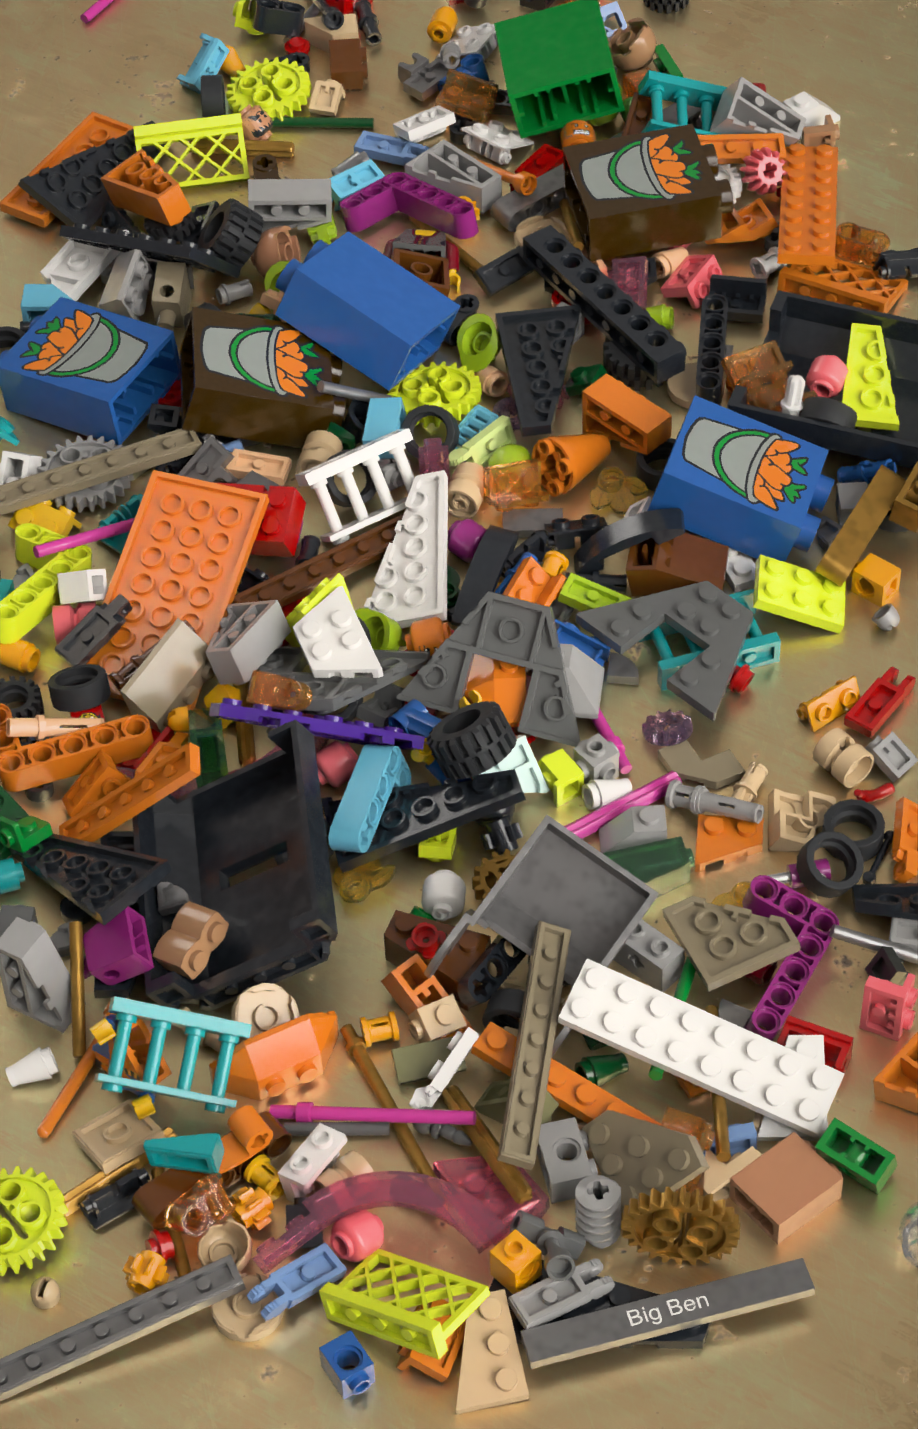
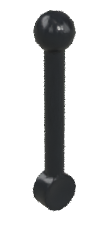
M889 830L884 833L883 845L870 871L863 874L864 884H875V873L890 843H893L894 831Z

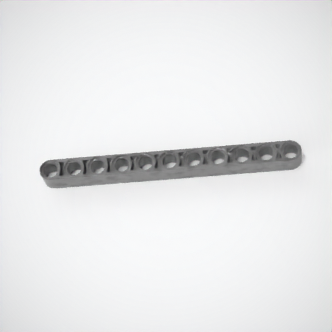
M676 103L663 109V122L677 124ZM687 105L688 124H693L694 128L702 130L701 108ZM712 111V121L714 120L716 111ZM622 132L618 133L617 135L611 138L621 137ZM563 164L537 177V187L531 195L526 196L513 190L496 200L491 207V216L510 232H515L516 227L523 220L533 216H545L560 208V200L567 199L564 191Z

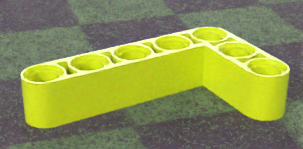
M25 523L16 527V559L24 564L28 563L39 570L0 601V643L11 644L17 642L52 613V606L61 605L57 574L92 570V550L90 547L81 545L36 558L33 552L34 546L65 538V536L32 523Z

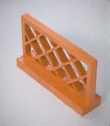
M835 258L834 266L791 264L790 267L784 266L779 271L777 292L780 290L887 314L906 290L908 280H884V278L878 276V271ZM836 269H837V270H840L841 272H834V273H833L832 270H836ZM821 271H823V272L825 273V274H819V275H815V274H814V272H821ZM863 277L867 278V280H859L858 278ZM849 279L851 282L841 283L839 280ZM890 285L893 288H885L884 286ZM875 287L877 290L867 291L865 288Z

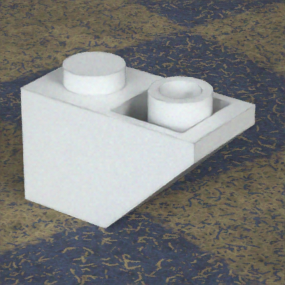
M105 569L57 574L58 593L61 604L103 601L108 591Z

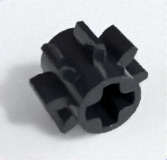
M508 816L485 824L487 833L480 835L485 850L494 849L498 855L504 854L505 849L512 851L519 848L517 839L524 837L519 822L510 824Z

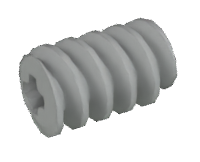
M602 1175L585 1177L578 1183L575 1191L577 1233L584 1235L586 1241L592 1246L603 1249L614 1244L620 1236L621 1187L616 1181Z

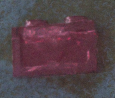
M646 256L612 259V271L608 272V278L613 279L624 293L629 294L636 304L646 310L648 260Z

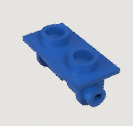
M555 619L559 644H573L602 667L605 661L608 662L610 647L597 637H589L580 632L574 624L570 622L563 623Z

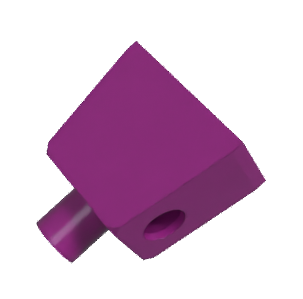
M129 906L105 926L98 922L83 936L86 953L84 956V979L93 975L107 985H115L154 968L145 918Z

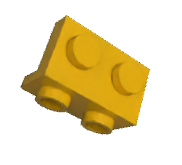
M48 500L16 510L7 526L15 530L21 524L32 523L67 537L72 527L80 529L83 524L74 519L75 512L61 505L57 510L51 507L53 502Z

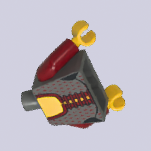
M406 229L397 238L391 239L386 243L383 254L390 259L394 248L448 258L450 285L457 287V294L460 292L461 278L456 274L459 273V249L450 240H446L445 232Z

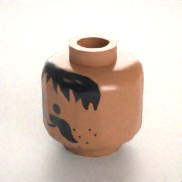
M249 104L240 112L244 140H267L272 135L270 129L273 127L274 121L261 106L254 105L252 107Z

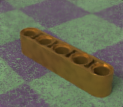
M884 465L880 466L816 567L815 571L840 587L843 585L906 482L905 478Z

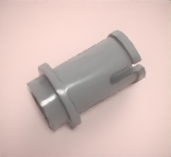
M449 42L441 47L440 57L443 59L445 67L449 69L456 68L460 62L461 51L457 44Z
M244 279L227 286L223 283L215 290L216 298L220 305H231L232 301L253 296L252 284L249 283V279Z

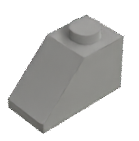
M665 806L630 807L599 829L600 852L608 858L667 855Z

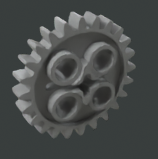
M89 435L86 441L77 436L74 443L69 439H65L66 446L63 447L55 444L56 452L46 451L47 458L41 459V466L37 467V472L41 473L123 447V445L115 447L113 439L105 443L104 436H101L97 441H93L92 435ZM133 474L51 499L50 501H55L56 508L65 504L69 510L77 507L79 513L83 511L84 507H88L91 512H94L95 505H99L104 509L106 508V501L116 503L115 495L124 497V489L131 488L130 481L134 480Z

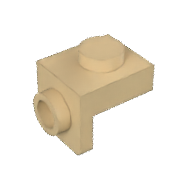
M453 994L422 1006L408 1016L409 1031L416 1041L418 1040L419 1043L434 1041L467 1026Z

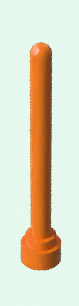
M478 160L500 174L502 181L512 184L516 192L529 196L535 191L537 187L535 175L525 171L515 174Z
M110 1001L103 1011V1019L110 1014H114L108 1012ZM96 1038L93 1039L37 1129L39 1137L47 1138L50 1136L95 1064L96 1055L92 1050V1046L98 1042Z

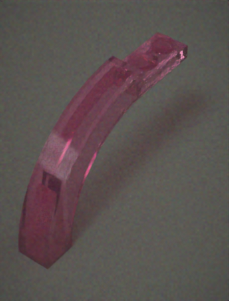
M370 1172L337 1181L302 1201L310 1214L306 1217L301 1214L285 1226L287 1232L277 1240L271 1237L264 1241L256 1249L258 1254L252 1259L260 1270L267 1274L335 1221L362 1210L378 1207L409 1208L439 1218L461 1233L479 1254L505 1235L508 1230L495 1213L479 1199L447 1181L414 1172Z

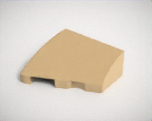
M773 789L768 795V850L779 852L800 851L809 840L815 837L816 831L823 824L824 814L836 803V797L811 790L804 796Z

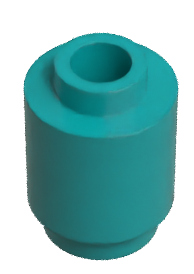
M13 857L0 860V895L21 889L20 882L26 881L21 862L14 863Z

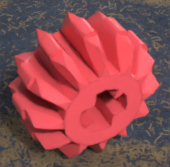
M764 147L760 150L753 149L750 151V156L743 158L746 167H741L739 170L745 172L742 182L748 183L747 190L756 191L758 195H765L767 192L774 193L777 191V186H782L783 180L781 176L786 175L788 172L782 170V166L786 161L783 159L779 160L780 152L771 151V148Z

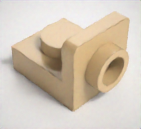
M326 79L325 81L316 80L309 105L310 113L336 117L340 99L344 100L346 95L342 84L332 79Z

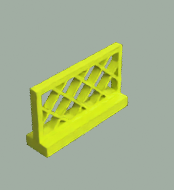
M241 113L133 126L136 151L142 149L143 146L153 145L160 150L154 159L155 164L164 154L176 162L168 172L170 176L179 165L191 173L186 181L178 182L181 189L242 182L250 179ZM238 135L239 144L233 152L221 144L226 136ZM200 139H208L214 144L206 155L194 147ZM180 142L187 147L179 159L168 151L172 143ZM217 147L229 155L222 166H219L209 158ZM239 150H240L241 158L236 155ZM190 151H193L202 158L194 170L182 162ZM232 159H235L242 165L243 174L231 175L225 168ZM206 162L218 170L212 178L205 179L198 173Z
M382 1249L376 1250L365 1258L338 1285L327 1282L319 1290L327 1319L438 1360L448 1351L445 1340L490 1295L487 1285ZM379 1262L390 1266L389 1268L370 1272ZM411 1273L418 1275L416 1278L400 1282L397 1280V1277ZM388 1279L393 1280L392 1284L376 1288L372 1287V1283ZM438 1283L446 1285L443 1288L425 1291L426 1286ZM367 1285L368 1290L360 1292L352 1291L353 1288ZM420 1288L421 1293L400 1298V1293ZM465 1293L472 1294L467 1299L455 1302L453 1300V1296ZM395 1294V1300L387 1302L378 1300V1298ZM445 1298L449 1299L447 1304L428 1308L429 1302ZM423 1304V1310L415 1312L406 1310V1308ZM451 1314L442 1325L439 1321L434 1320V1318Z

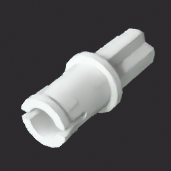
M790 375L788 377L785 397L780 402L782 413L799 416L800 411L803 409L802 398L805 380L802 376Z

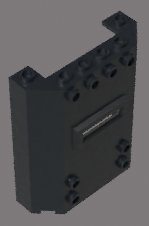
M778 290L770 307L769 331L744 387L735 386L728 401L727 409L825 449L877 461L892 459V462H895L896 465L913 469L918 461V320ZM852 323L881 326L887 355L886 361L891 376V388L896 403L895 409L900 424L899 431L871 428L870 432L857 430L858 427L852 429L782 413L780 402L785 397L788 377L790 375H800L805 380L802 402L806 398L816 397L806 385V376L814 359L821 355H834L847 366ZM844 386L839 395L830 399L842 402Z
M296 719L268 732V738L282 750L276 751L252 764H248L233 773L220 777L205 786L192 790L190 793L177 799L169 794L132 818L135 852L169 861L172 871L162 878L160 882H171L173 885L181 887L187 892L193 903L217 911L229 923L225 938L217 948L211 951L208 963L203 971L192 980L174 971L164 969L153 958L158 941L171 929L177 913L167 916L160 914L158 911L157 885L138 898L139 912L145 918L154 965L153 969L144 972L146 995L161 1006L179 1009L180 1004H199L200 1010L213 1011L236 1001L237 997L248 987L261 983L275 984L328 960L330 945L332 941L336 940L338 929L314 736ZM287 852L288 861L230 887L229 877Z

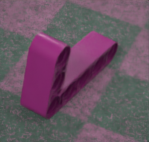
M403 172L388 174L340 202L345 227L349 232L365 230L397 211L458 239L471 238L479 232L472 203Z
M759 875L749 885L742 901L743 908L750 909L752 914L770 918L771 915L785 918L800 942V951L785 957L745 1028L774 1042L833 939L830 937L831 927L833 924L839 925V919L831 910L767 875ZM758 1026L764 1027L767 1031L762 1030Z

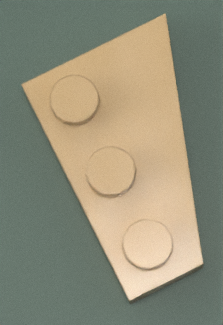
M505 1289L490 1292V1295L466 1319L456 1415L529 1399L528 1387Z

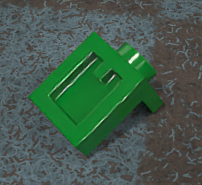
M0 816V842L5 847L24 853L53 834L49 822L34 816L24 817L18 822Z

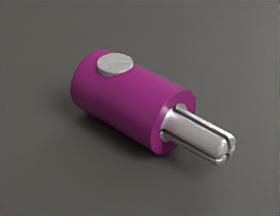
M827 858L814 860L820 873L831 880V869ZM797 863L787 865L786 872L767 875L783 884L789 883L791 889L805 887L799 878L796 869Z

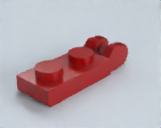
M893 666L890 667L881 678L878 677L845 715L844 725L872 738L909 693H911L916 678L907 675L897 687L893 684L898 678L899 670Z

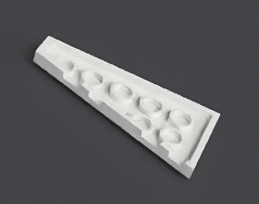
M445 470L415 476L404 504L406 510L403 518L398 520L394 529L396 532L393 543L388 544L374 579L376 586L371 598L367 597L364 608L383 613L387 617L394 619L401 628L410 627L414 621L431 617H439L442 621L447 620L448 476Z

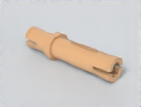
M36 715L35 718H7L6 735L7 737H35L36 740H44L45 737L60 736L105 723L104 718H45L44 715ZM60 727H83V728H60Z

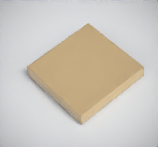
M129 1099L72 1132L75 1142L104 1174L144 1153L143 1145L145 1140L165 1138L163 1130L149 1116L141 1120L138 1119L131 1103L133 1099Z

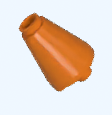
M602 434L561 435L538 440L533 447L532 460L528 463L529 472L533 477H537L541 485L548 490L551 496H559L571 491L604 462L611 453V444L607 437Z

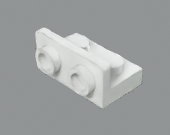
M437 105L394 123L393 128L395 137L419 143L445 132L447 126L456 123L454 112Z
M321 1123L317 1125L278 1172L287 1200L294 1203V1198L305 1197L313 1190L311 1184L323 1170L331 1168L340 1155L339 1151L348 1141L346 1134Z

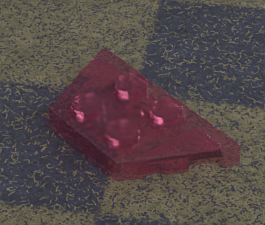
M483 1156L440 1160L433 1163L435 1175L495 1246L510 1234V1224L518 1210L542 1218L550 1207L549 1197L524 1168L516 1166L531 1186L533 1197L530 1201L517 1204Z

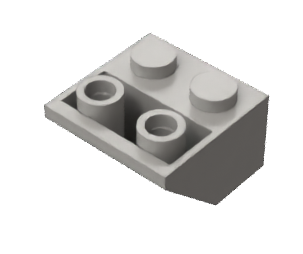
M134 249L117 256L98 305L100 309L139 320V317L144 314L146 298L149 291H152L154 287L155 274L141 250Z

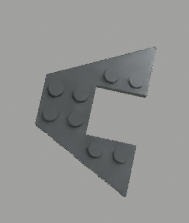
M709 581L614 603L576 614L577 624L620 655L663 622L704 650L702 653L667 679V689L713 722L716 720L717 711L722 698L725 696L727 684L732 678L738 655L744 646L746 634L753 622V612Z
M491 591L485 594L474 610L464 618L460 626L443 642L432 655V658L425 666H422L418 674L396 697V699L406 702L415 699L425 707L443 712H455L460 709L459 700L464 696L474 654L533 669L518 732L576 747L581 742L552 607Z
M280 646L270 654L266 663L257 669V673L272 709H286L299 712L305 710L314 711L316 714H328L420 670L431 657L430 651L373 650L382 667L384 676L380 678H373L372 673H355L354 678H341L339 676L314 678L312 673L302 672L308 663L301 647Z

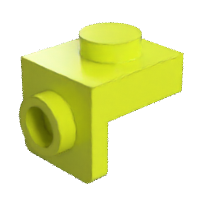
M250 0L237 1L233 8V16L236 17L234 27L245 29L252 35H264L265 33L259 32L252 27L249 13Z
M457 828L420 842L418 857L427 858L433 862L451 860L456 846Z

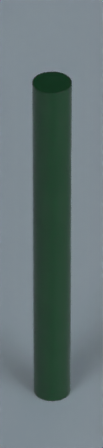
M274 117L273 127L374 129V118L283 117L281 122L278 117Z

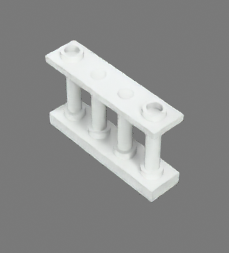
M409 428L397 429L295 475L299 486H310L311 489H315L331 529L330 532L320 536L322 542H333V545L343 543L350 539V533L406 508L404 504L407 497L396 502L393 501L378 461L380 460L379 455L386 451L389 454H393L409 494L415 479L403 450L406 448L404 443L413 440ZM359 463L367 466L383 508L370 514L366 510L352 472H354L353 466ZM335 474L337 478L341 477L357 517L356 520L343 526L326 487L328 483L326 478Z

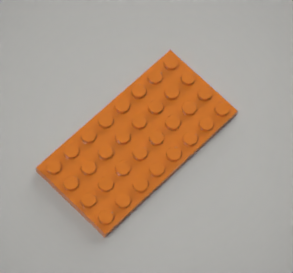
M152 471L103 604L109 605L121 594L130 602L133 609L124 618L126 622L121 626L122 628L86 663L105 668L111 691L109 697L125 701L121 692L111 681L109 674L112 672L117 673L130 662V658L133 655L141 656L166 634L177 618L182 621H188L197 635L207 645H209L214 633L221 631L220 621L228 616L226 608L229 604L233 603L269 503L267 494L162 471ZM199 694L192 704L187 705L189 716L193 714Z

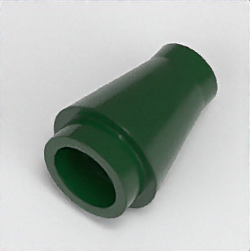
M622 1052L582 1057L581 1061L577 1062L574 1067V1071L599 1087L629 1070L627 1058Z

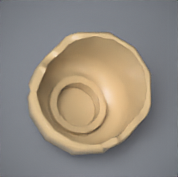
M227 1219L220 1224L209 1225L198 1242L197 1256L202 1266H206L231 1254L238 1271L241 1272L252 1256V1240L245 1226L233 1219Z

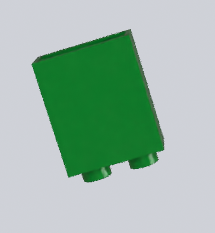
M576 0L494 23L508 97L521 139L563 128L573 120L588 121L625 111L598 0Z

